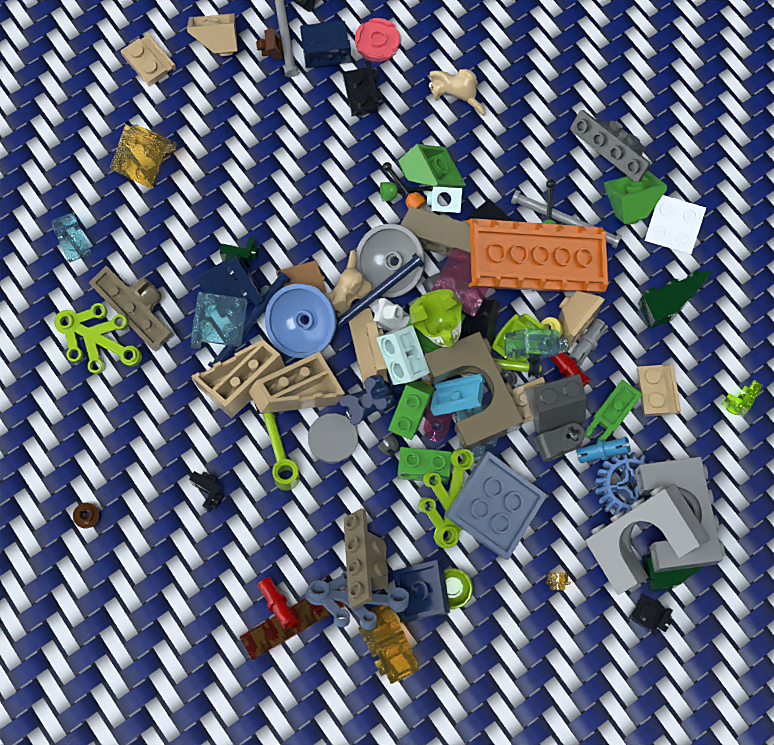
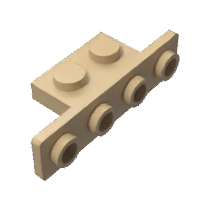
M365 308L349 321L364 388V381L372 375H381L388 382L387 366L376 337L384 333L382 329L378 330L376 322L373 321L371 309Z

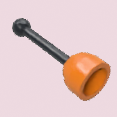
M385 162L383 164V170L389 172L407 195V208H422L427 202L420 193H411L392 170L391 163Z

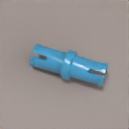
M627 437L607 442L600 440L598 444L578 447L577 455L588 454L578 457V460L582 464L597 459L604 461L608 460L611 456L630 453V445L620 447V445L629 443Z

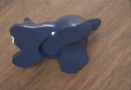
M372 375L364 381L365 388L362 391L343 396L339 403L341 406H347L346 413L350 418L351 425L355 426L374 412L386 411L393 407L396 402L395 396L403 393L406 384H397L391 387L384 380L383 376Z

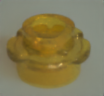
M551 572L547 573L545 584H549L551 590H565V585H570L571 582L568 581V573Z

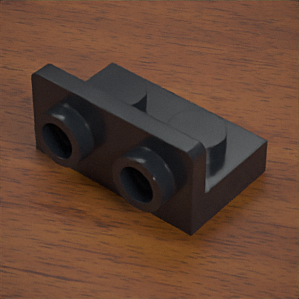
M365 61V68L342 72L351 117L379 112L382 94L380 88L376 89L375 82H378L375 68L371 69L370 61Z
M468 296L462 297L461 312L466 316L461 324V333L458 340L480 332L482 338H486L491 346L500 303L495 299L474 301Z

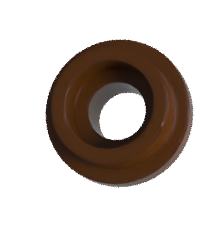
M91 503L78 505L73 512L74 523L83 529L96 525L99 520V511L96 506ZM89 511L90 516L87 519H82V513Z

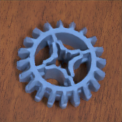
M635 452L630 454L629 459L627 454L624 453L620 454V458L612 456L610 458L611 462L605 461L602 464L604 469H599L597 472L601 478H596L595 484L601 487L595 490V494L603 495L599 499L600 504L608 503L605 508L606 512L613 508L615 510L614 515L622 511L626 514L632 510L630 505L639 498L633 469L636 470L639 465L646 464L644 462L646 459L645 455H642L638 460L636 459ZM622 469L621 481L616 482L615 485H610L612 473ZM627 482H630V485H634L635 488L632 491L624 486ZM615 495L623 496L626 504L618 500Z

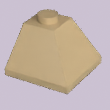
M235 13L189 17L188 33L213 53L228 56L237 51Z
M576 291L572 297L569 295L565 297L559 306L561 308L559 321L563 328L561 335L563 350L568 352L581 334L597 317L605 299L580 291Z

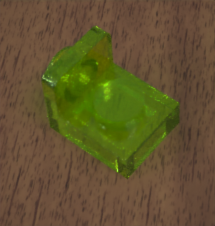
M754 380L749 387L744 385L737 397L728 394L723 400L722 405L731 414L744 417L750 410L763 385Z

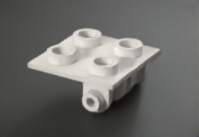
M663 195L653 209L654 213L645 241L691 254L706 208Z

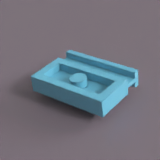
M482 373L436 383V391L433 393L430 408L433 415L449 414L481 406L484 392L483 383H485Z

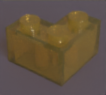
M378 605L368 610L376 614L377 625L372 630L363 629L361 626L358 627L363 641L366 642L372 657L377 656L378 658L374 664L380 676L386 675L390 684H393L419 671L406 635L390 607Z

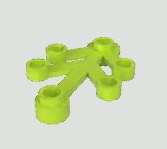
M96 303L91 309L77 314L71 310L59 312L55 317L54 324L57 331L65 334L69 348L66 355L70 361L78 363L84 357L83 351L78 347L76 333L84 337L90 359L88 369L92 373L100 374L105 369V364L100 359L97 344L119 355L121 361L127 366L134 367L141 362L142 353L138 348L134 346L123 347L101 335L117 329L125 330L129 325V321L125 316L117 314L111 321L88 328L80 323L93 318H105L108 310L104 305ZM102 307V313L96 315V309ZM65 318H69L70 320L67 326L63 325V320ZM123 318V325L118 327L117 320ZM77 350L79 355L76 359H73L72 353ZM132 351L133 357L127 360V352ZM95 362H99L100 364L98 370L93 369V364Z
M456 449L451 455V463L454 469L449 495L443 487L438 473L427 472L423 477L424 484L432 488L445 509V514L461 490L464 470L471 468L474 463L473 453L467 449ZM461 454L463 458L462 461L458 463V457ZM431 476L435 477L433 484L429 482ZM428 497L420 499L418 503L419 510L428 515L436 528L434 532L436 544L442 548H451L456 545L459 540V532L463 529L445 516L443 520L436 510V502ZM429 501L430 507L425 510L424 505ZM445 531H447L448 536L447 538L443 539V534Z

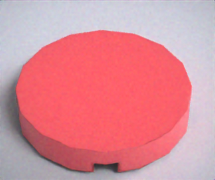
M373 18L358 27L355 34V46L363 58L372 62H383L396 55L400 48V33L392 22L381 18Z

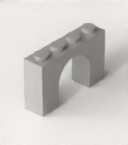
M701 457L639 465L634 471L639 496L651 495V491L662 485L666 488L676 485L682 496L693 507L697 520L710 539L709 542L681 558H678L668 540L654 542L649 547L654 573L716 565L721 562L725 550L722 541L718 539L719 521L717 516L713 515L711 506L714 502L713 494L707 487L708 470L706 465L702 464Z
M662 485L650 492L652 495L650 499L645 501L642 498L630 505L632 509L630 512L625 514L622 511L610 518L611 524L608 526L601 524L591 531L593 536L585 540L617 595L630 590L649 578L631 547V533L637 522L646 521L657 526L667 538L678 558L691 553L710 541L676 485L668 488Z

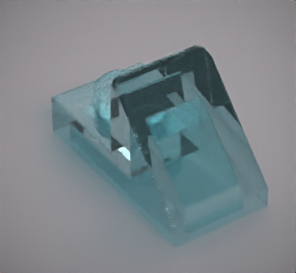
M74 212L51 221L53 230L69 263L91 254Z

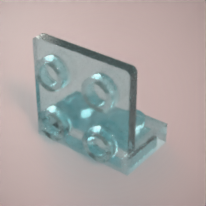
M198 292L191 335V348L201 349L202 342L240 347L247 300Z

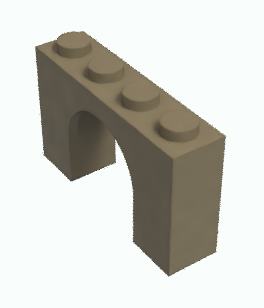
M480 332L456 341L453 347H441L424 355L430 371L428 375L433 385L462 373L474 375L482 373L485 382L490 387L492 393L491 404L484 411L461 420L455 425L454 430L463 449L467 450L474 449L520 429L525 418L521 407L515 405L512 399L513 391L508 382L504 383L501 377L502 369L497 360L494 361L490 354L492 350L486 338L483 339Z

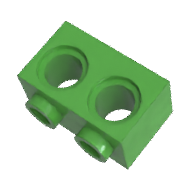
M418 380L408 382L388 430L412 440L418 432L435 387Z
M400 447L397 479L423 481V477L427 472H435L440 475L441 483L448 484L452 452ZM431 476L429 482H434L435 477Z

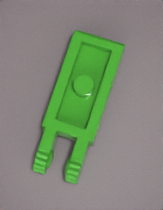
M622 379L593 417V422L585 431V438L590 437L599 424L606 431L603 435H600L596 444L600 440L606 441L609 435L616 431L643 394Z

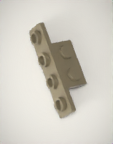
M362 508L344 518L349 608L353 610L372 600V586L380 590L388 586L385 541L367 531L366 510Z

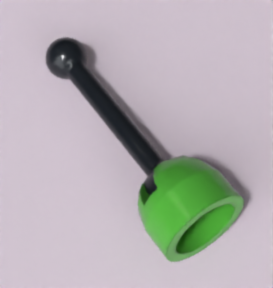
M552 179L546 182L548 188L547 220L542 222L545 224H556L551 219L553 188L556 185Z
M392 182L380 183L382 201L393 200L397 193H405ZM433 186L409 187L408 190L410 192L432 191Z

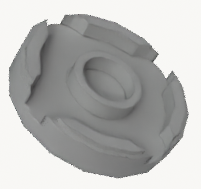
M337 413L325 414L317 418L308 432V445L312 454L318 460L328 464H336L349 459L355 452L358 444L355 426L351 425L350 420L346 416Z

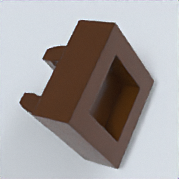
M273 28L264 30L265 39L256 41L257 50L262 51V56L271 55L275 61L284 59L281 37Z

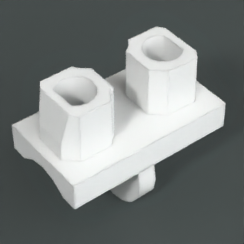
M380 298L378 302L379 310L375 313L373 319L377 327L389 332L406 327L410 315L403 311V308L398 304L394 305L386 298Z

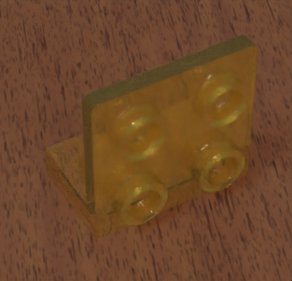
M138 124L125 125L110 169L146 187H153L165 153L175 152L177 143Z

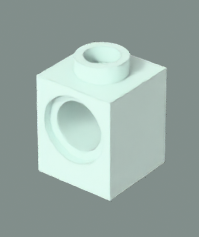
M433 186V190L428 191L427 205L431 206V211L460 213L462 188ZM442 192H447L451 196V201L447 206H441L437 202V197Z

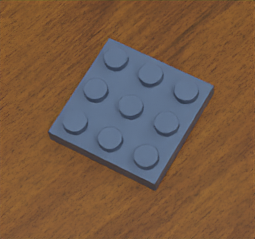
M485 451L449 507L445 517L501 558L509 560L547 494L489 451Z

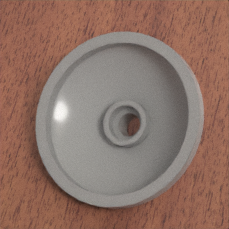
M383 224L371 229L361 239L356 251L357 261L355 267L363 274L365 280L372 284L373 290L410 261L414 253H417L425 264V252L421 241L411 230L397 224ZM395 257L399 259V263L397 265H394L393 259ZM425 265L422 267L418 266L385 292L382 297H398L410 292L419 283Z

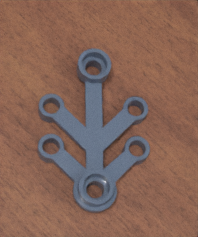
M344 571L340 577L329 583L321 580L310 583L306 590L307 601L313 605H323L334 616V624L338 627H346L350 623L349 611L341 609L334 602L341 601L349 607L348 589L337 591L341 587L348 588L346 580L347 571ZM372 586L373 591L379 590L378 588ZM393 588L388 592V595L372 594V600L366 604L389 606L394 612H402L409 605V593L403 588ZM363 605L354 610L351 609L361 619L360 624L363 629L372 630L376 627L377 616L375 613L368 611Z

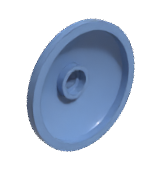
M291 284L278 290L270 299L265 312V327L269 339L278 350L291 357L306 358L323 351L330 344L336 330V313L332 302L320 289L309 284ZM305 315L309 317L308 324L303 320Z

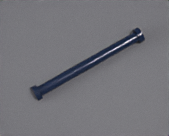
M414 253L410 261L336 319L335 332L418 266L422 267L425 265L417 253Z
M281 271L277 273L278 277L264 294L263 301L254 307L215 360L208 363L210 368H213V365L219 361L221 363L225 362L265 311L272 296L285 283L288 284L291 281L286 274Z

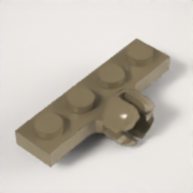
M105 266L89 282L118 314L128 319L129 326L155 352L173 335L153 313V307L162 299V295L147 279L140 278L133 286L127 287L109 267Z

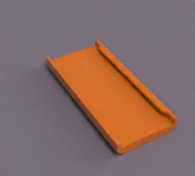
M472 218L467 220V224L470 225L472 283H469V287L558 292L580 291L584 293H603L606 291L608 286L606 232L602 227Z

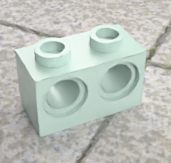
M413 325L395 329L376 337L393 385L412 382L430 373Z

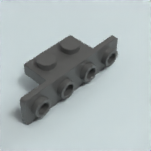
M585 110L579 111L570 130L632 180L640 182L651 164L642 156L646 147L639 143L640 139L635 135L625 132L623 126L616 121L599 122Z

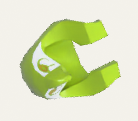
M438 289L428 292L411 305L409 309L410 318L415 328L434 344L449 348L454 346L461 333L462 302L453 290Z

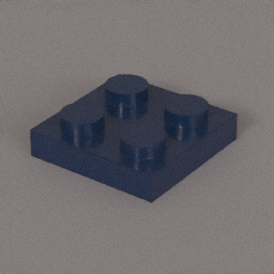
M434 560L393 571L395 588H403L409 593L408 607L404 611L399 612L400 623H409L450 613L443 560Z

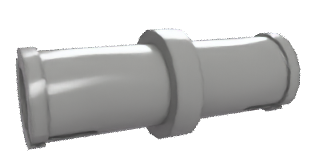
M594 319L587 332L579 337V343L572 353L569 354L571 359L574 358L577 361V366H581L590 351L595 350L598 346V340L608 328L607 325H604V321Z

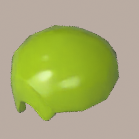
M450 568L444 570L449 608L456 609L465 606L472 598L474 590L472 580L464 571Z

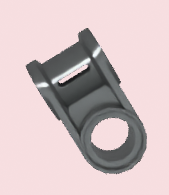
M570 423L536 436L534 442L543 462L546 463L577 450L582 445L585 432L579 424ZM571 433L572 436L577 435L576 441L572 438L568 439V434Z

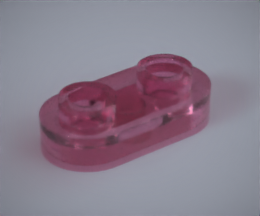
M431 397L423 432L429 440L436 442L443 440L447 436L453 412L434 416L430 410L433 398ZM434 423H437L441 426V428L439 430H434L432 428V425Z

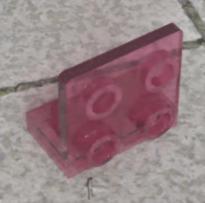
M453 247L431 291L438 289L453 290L462 302V311L475 317L489 288L469 287V283H472L471 254Z

